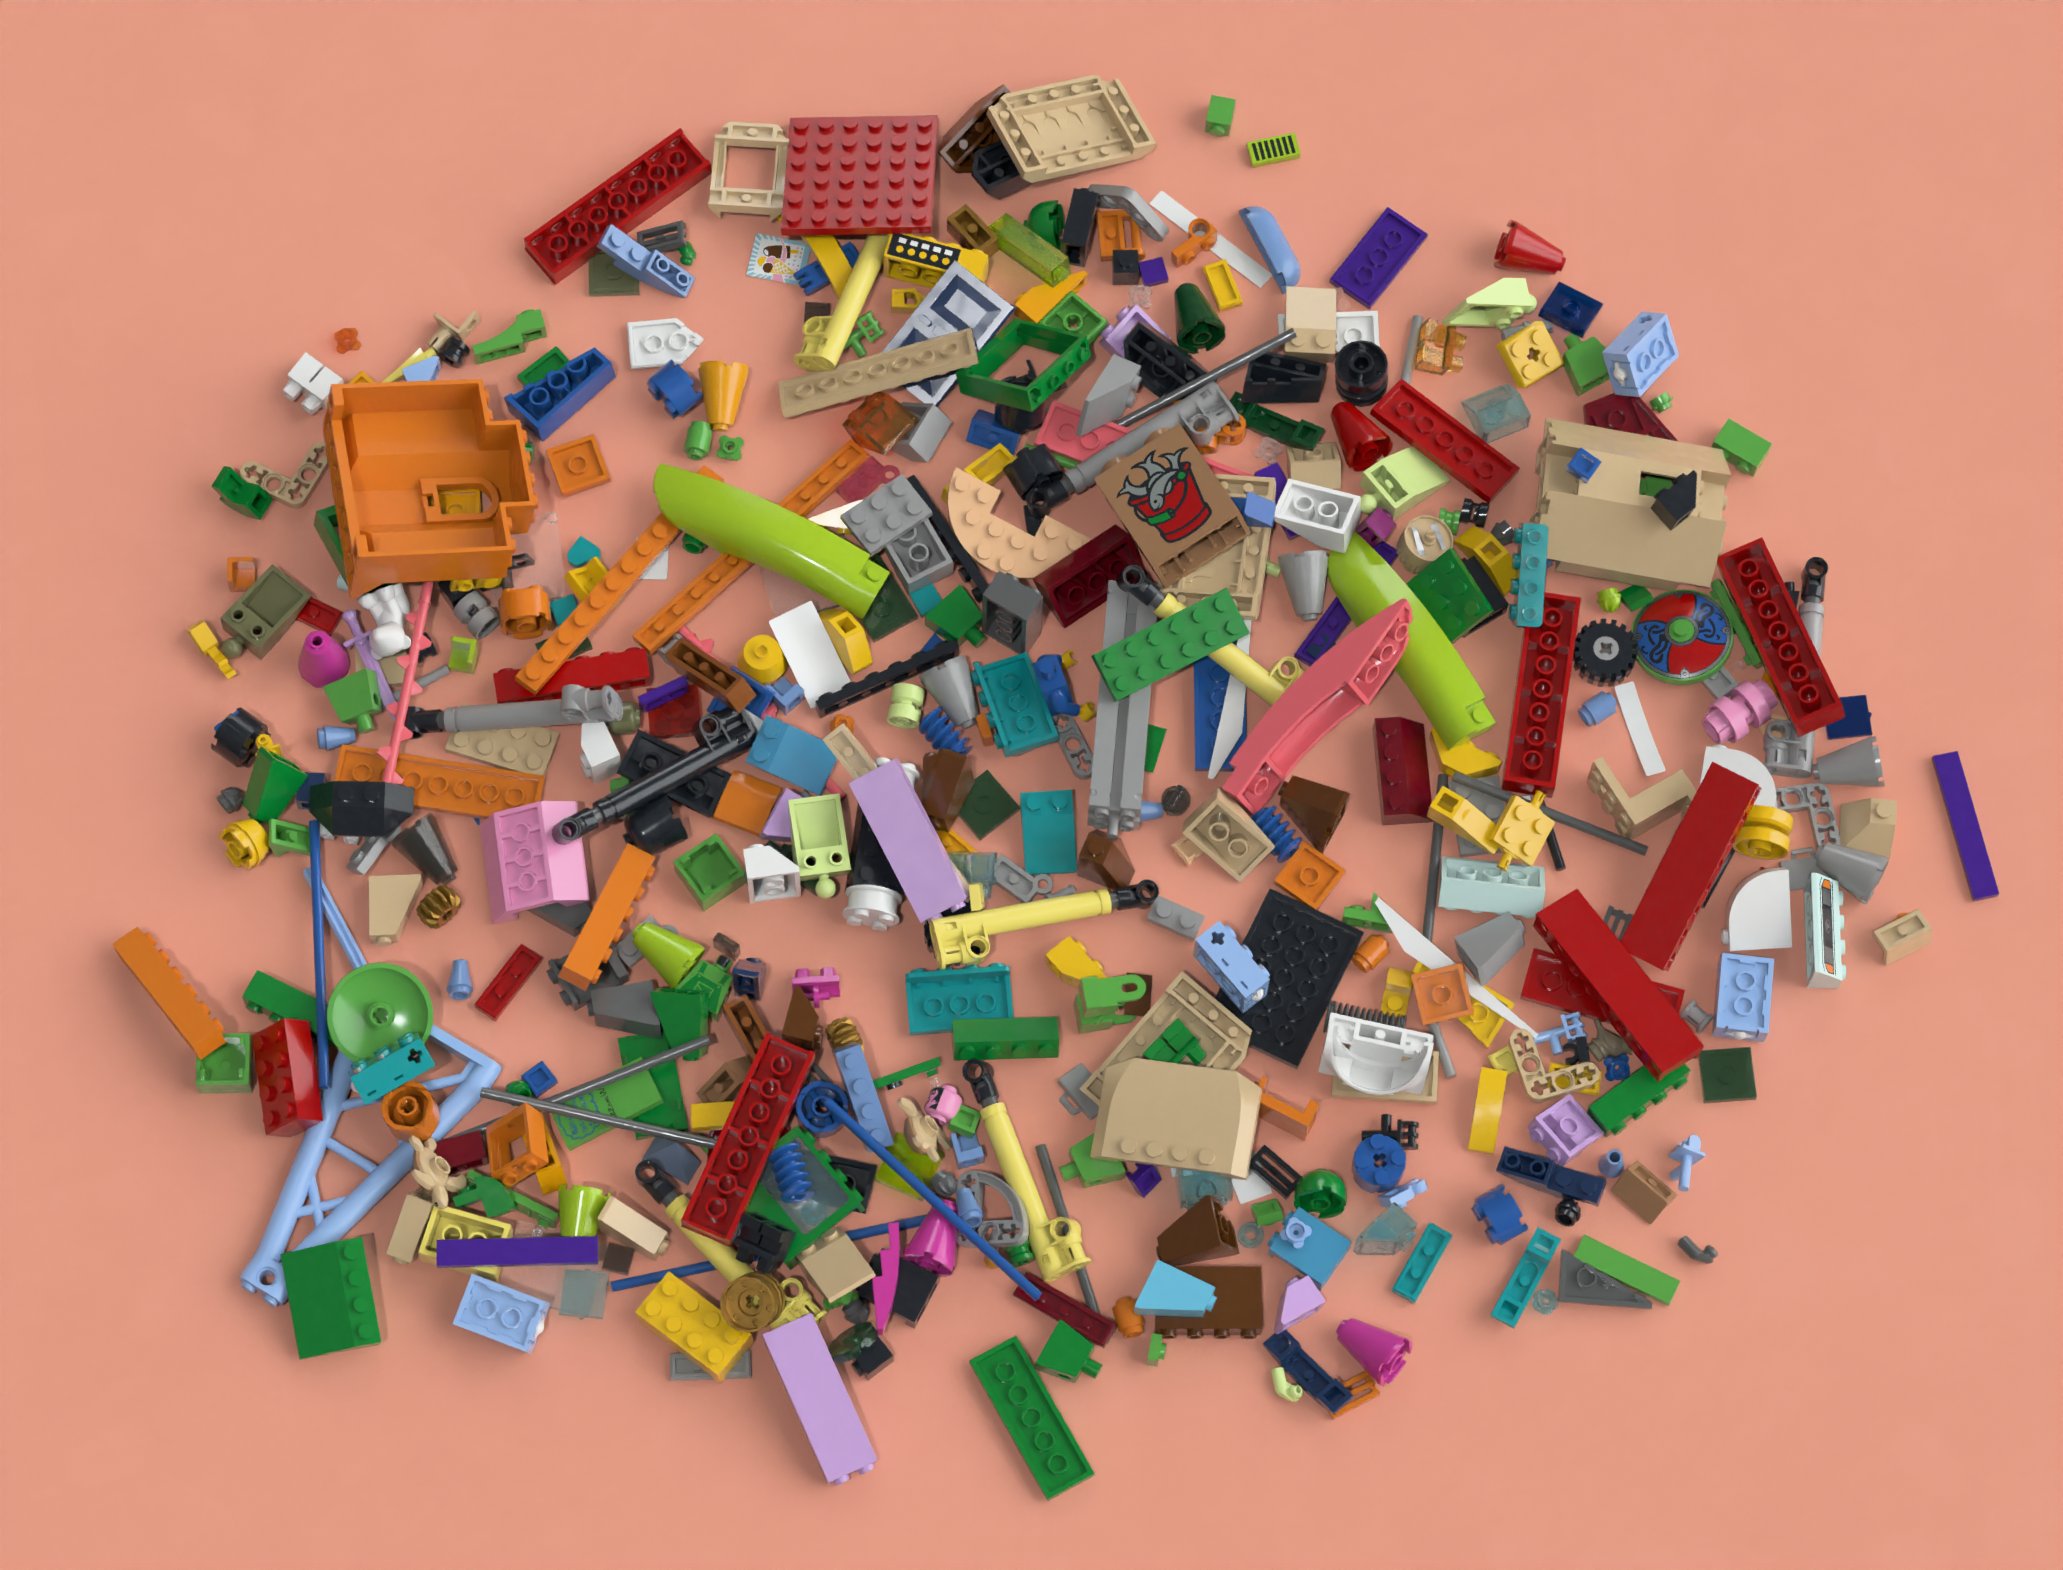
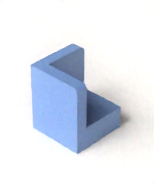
M784 677L773 686L769 683L765 685L775 692L772 702L785 715L805 699L804 689L797 683L794 686L791 685Z
M956 1133L950 1134V1142L958 1170L984 1163L982 1147L979 1146L975 1133L972 1139L964 1135L957 1137Z

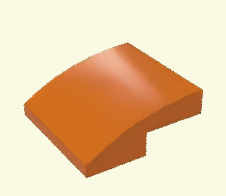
M734 770L719 800L713 819L759 836L781 795L782 788Z

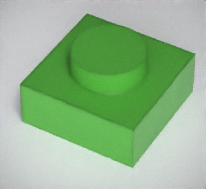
M961 1105L956 1115L950 1120L947 1129L972 1139L981 1115L979 1111Z
M1276 1198L1251 1204L1252 1215L1258 1226H1268L1283 1220L1282 1210Z
M1152 1333L1147 1365L1157 1367L1158 1359L1164 1360L1166 1344L1161 1343V1334Z

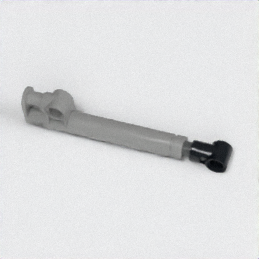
M1211 381L1077 464L1075 468L1064 472L1065 478L1061 480L1055 479L1043 488L1031 489L1026 495L1029 513L1036 519H1043L1045 515L1048 516L1052 508L1069 498L1070 493L1074 491L1076 494H1079L1086 487L1095 484L1094 478L1101 474L1103 466L1110 459L1119 455L1128 457L1143 447L1146 438L1157 429H1171L1180 423L1195 444L1206 445L1212 441L1213 435L1221 431V427L1232 420L1234 422L1240 421L1238 413L1214 381ZM1198 428H1206L1202 432L1196 431ZM1038 501H1042V502H1043V503H1042L1041 505H1039V506L1033 505L1035 502H1038Z
M1812 557L1806 562L1801 574V599L1804 603L1799 605V615L1821 659L1824 606L1820 603L1824 601L1828 564L1820 557ZM1809 569H1816L1820 575H1813ZM1780 719L1771 721L1763 735L1764 751L1766 752L1763 765L1771 775L1792 778L1811 777L1815 731L1797 737L1790 721ZM1771 731H1779L1782 734V738H1775L1772 736Z
M569 684L562 687L561 699L456 706L447 707L444 712L440 709L424 710L419 707L408 706L404 726L413 733V737L410 739L421 738L423 733L442 732L443 729H446L449 733H455L460 731L469 732L611 722L622 719L623 705L620 696L609 685H605L602 690H590L580 685Z

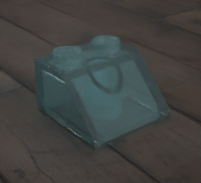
M1508 383L1461 402L1477 436L1486 443L1528 428L1531 414L1521 395Z
M1176 1169L1175 1184L1180 1209L1186 1208L1189 1210L1207 1195L1218 1198L1223 1206L1227 1205L1228 1201H1232V1178L1221 1177L1219 1174Z
M1393 1202L1357 1237L1354 1252L1357 1255H1395L1399 1250L1405 1252L1414 1242L1413 1238L1416 1236L1415 1229L1417 1223L1399 1205Z

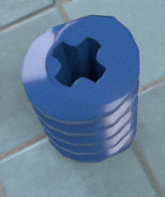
M941 707L934 709L922 719L919 732L923 735L926 734L925 739L927 742H932L933 749L940 750L945 748L963 755H967L973 746H964L968 741L967 737L958 739L962 733L961 730L951 731L955 726L954 722L945 724L949 718L948 715L939 717L942 711Z
M1276 806L1265 807L1256 812L1251 819L1275 845L1271 854L1278 856L1277 862L1282 863L1294 855L1302 839L1298 837L1292 840L1291 837L1295 830L1285 831L1289 823L1288 821L1279 823L1283 816L1281 813L1273 816Z
M799 1143L783 1145L774 1150L768 1157L769 1162L773 1164L771 1168L773 1173L776 1174L775 1180L779 1183L778 1190L782 1193L781 1199L783 1202L790 1204L804 1202L815 1194L814 1191H806L812 1186L811 1181H803L808 1178L809 1174L806 1171L800 1172V1170L806 1167L805 1162H797L803 1157L802 1153H794V1151L799 1149Z

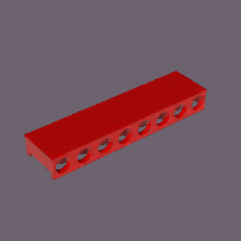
M679 128L525 237L524 250L550 281L556 285L603 252L597 245L607 226L612 224L623 233L628 234L711 175V163L700 154L683 134V130Z
M1712 761L1620 941L1629 954L1663 971H1669L1762 790L1759 784Z
M1578 889L1536 913L1533 925L1535 930L1657 1082H1660L1664 1076L1691 1059L1699 1057L1701 1050L1704 1048L1703 1044Z
M766 1032L683 1214L681 1227L725 1246H731L740 1226L741 1215L746 1213L769 1162L768 1157L776 1147L816 1058L815 1052L807 1051Z

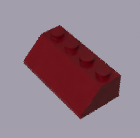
M1115 524L1032 579L1037 590L1043 596L1045 604L1061 626L1066 628L1107 601L1108 581H1116V577L1121 570L1130 565H1137L1141 567L1145 575H1147V572L1130 535ZM1126 573V580L1133 584L1135 577L1131 573Z
M1403 717L1375 718L1372 730L1382 825L1433 822L1434 820L1427 817L1432 799L1424 724Z

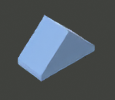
M432 356L403 368L404 381L436 380L441 369L440 359L437 356Z

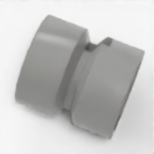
M473 591L457 603L453 614L462 624H468V631L479 640L488 636L499 625L500 616L493 607H486L487 601L478 591Z

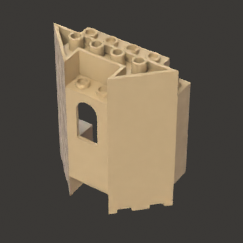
M1545 417L1543 441L1537 450L1535 473L1539 474L1536 510L1530 518V523L1548 526L1547 559L1556 560L1555 571L1665 591L1675 590L1682 583L1710 588L1717 558L1722 554V540L1727 525L1725 518H1722V510H1725L1727 504V495H1724V487H1727L1731 473L1722 449ZM1580 447L1602 461L1587 483H1584L1565 470ZM1694 470L1697 473L1696 507L1686 520L1670 531L1651 509L1655 498L1639 494L1641 473L1676 479L1682 473L1688 475Z

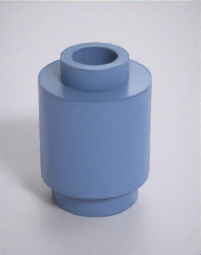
M1601 691L1581 704L1582 707L1578 709V714L1588 727L1591 725L1596 726L1616 713L1615 706H1617V702L1611 693L1606 694Z

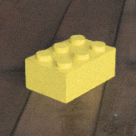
M434 1206L418 1254L421 1261L436 1265L437 1240L512 1238V1226L454 1208L446 1207L445 1209H439ZM502 1267L448 1269L469 1275L474 1274L497 1282Z

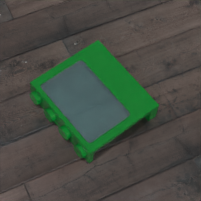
M795 1126L780 1138L774 1150L786 1144L799 1143L800 1147L794 1153H802L803 1157L797 1162H805L806 1167L800 1170V1172H808V1178L803 1181H811L812 1186L806 1191H814L815 1194L804 1202L791 1204L783 1202L781 1199L782 1193L778 1190L779 1183L775 1180L776 1174L773 1173L771 1168L773 1164L768 1162L746 1213L756 1212L796 1232L787 1257L783 1261L790 1270L799 1264L795 1259L797 1255L857 1208L860 1213L865 1211L860 1203L864 1200L855 1187L850 1190L846 1186L845 1182L848 1181L846 1176L839 1168L835 1171L829 1165L832 1161L823 1149L818 1152L813 1145L816 1142L807 1129L802 1132L798 1126Z

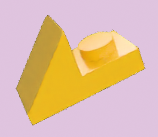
M1393 967L1388 968L1380 1011H1383V1018L1387 1011L1389 1019L1392 1013L1395 1014L1394 1020H1396L1398 1014L1400 1016L1406 1015L1413 984L1411 978L1412 971Z

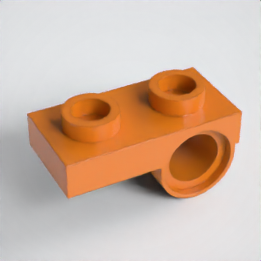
M1203 218L1192 220L1188 228V240L1171 251L1172 263L1177 268L1183 264L1188 265L1201 251L1210 250L1217 241L1216 228ZM1203 231L1205 235L1196 236L1194 232Z

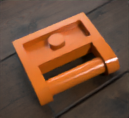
M1125 210L1097 212L1101 261L1112 260L1113 250H1138V260L1146 257L1145 249L1142 248L1140 227ZM1123 221L1130 222L1132 248H1125Z

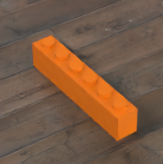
M627 843L558 975L559 978L584 991L587 990L590 983L596 984L602 970L598 969L600 963L606 964L613 951L608 947L612 941L618 942L624 930L619 927L622 921L628 922L634 911V908L630 907L632 901L638 902L645 888L641 887L643 880L649 882L656 869L651 866L655 859L654 856Z
M137 926L112 944L123 963L200 1060L226 1043L222 1035L225 1029L216 1017L213 1020L209 1017L210 1009L203 1000L198 1002L195 999L198 995L189 983L186 985L182 983L183 975L176 966L171 968L167 964L170 962V959L162 949L156 950L154 946L157 943L149 932L144 934Z

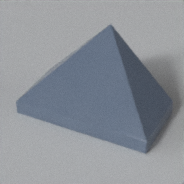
M658 1137L654 1138L642 1158V1161H653L659 1170L689 1185L701 1164L700 1160L678 1142Z

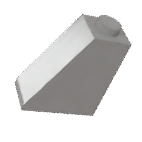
M1507 912L1454 937L1458 956L1481 986L1487 984L1525 945L1523 939L1525 928L1520 919L1515 920L1512 914Z

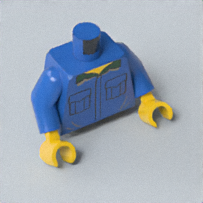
M1068 650L1062 655L1043 654L1039 656L1037 662L1032 665L1051 717L1059 714L1078 715L1081 720L1087 722L1097 713L1091 710L1094 708L1091 702L1088 701L1081 707L1073 702L1061 669L1062 667L1066 670L1078 663V661H1074L1071 658L1074 651Z

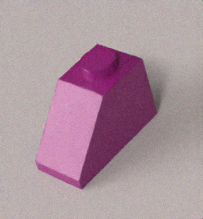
M1377 507L1356 527L1355 532L1373 548L1383 541L1397 524L1393 521L1392 515L1387 510Z

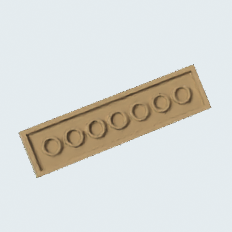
M967 328L836 365L835 369L831 371H815L780 381L778 386L784 418L799 416L804 412L823 409L826 406L840 402L845 403L857 397L870 396L875 392L894 389L900 385L919 382L928 377L944 375L953 370L969 368L974 364H978L972 329Z

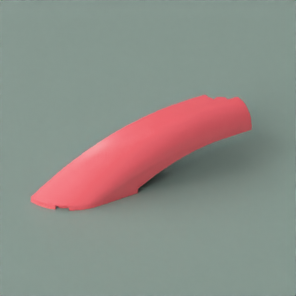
M1402 598L1385 608L1323 654L1279 697L1254 727L1229 762L1235 770L1228 776L1222 787L1246 813L1253 816L1256 812L1265 808L1286 776L1324 735L1363 704L1369 705L1401 659L1410 638L1408 623H1412V610L1406 599Z

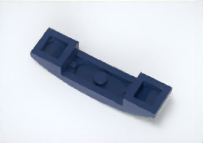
M1287 1330L1277 1335L1274 1333L1263 1343L1266 1350L1284 1368L1285 1372L1310 1397L1333 1415L1354 1398L1336 1378L1333 1380L1301 1348L1300 1343Z

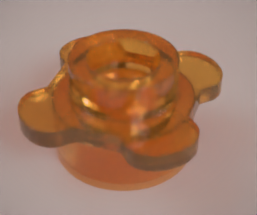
M343 328L334 333L333 337L338 344L336 347L338 353L344 354L349 350L357 351L360 349L361 343L357 340V329Z

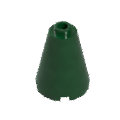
M1192 283L1181 284L1174 292L1177 343L1180 348L1191 354H1197L1198 349L1206 348V351L1212 350L1225 339V326L1197 285Z

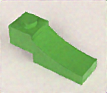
M528 309L523 311L521 314L516 315L517 320L504 332L490 340L473 345L476 364L524 353V343L547 337L541 310Z

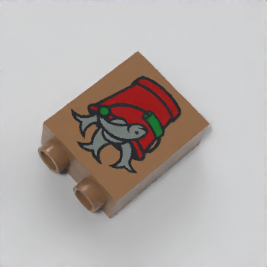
M1180 423L1171 429L1160 428L1155 430L1146 438L1143 447L1128 457L1119 455L1110 459L1103 466L1101 474L1094 478L1104 498L1165 589L1251 534L1239 509Z

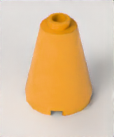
M724 361L701 362L698 371L707 422L713 427L714 431H728V427H733L749 373L748 366L738 362H732V365L724 364Z

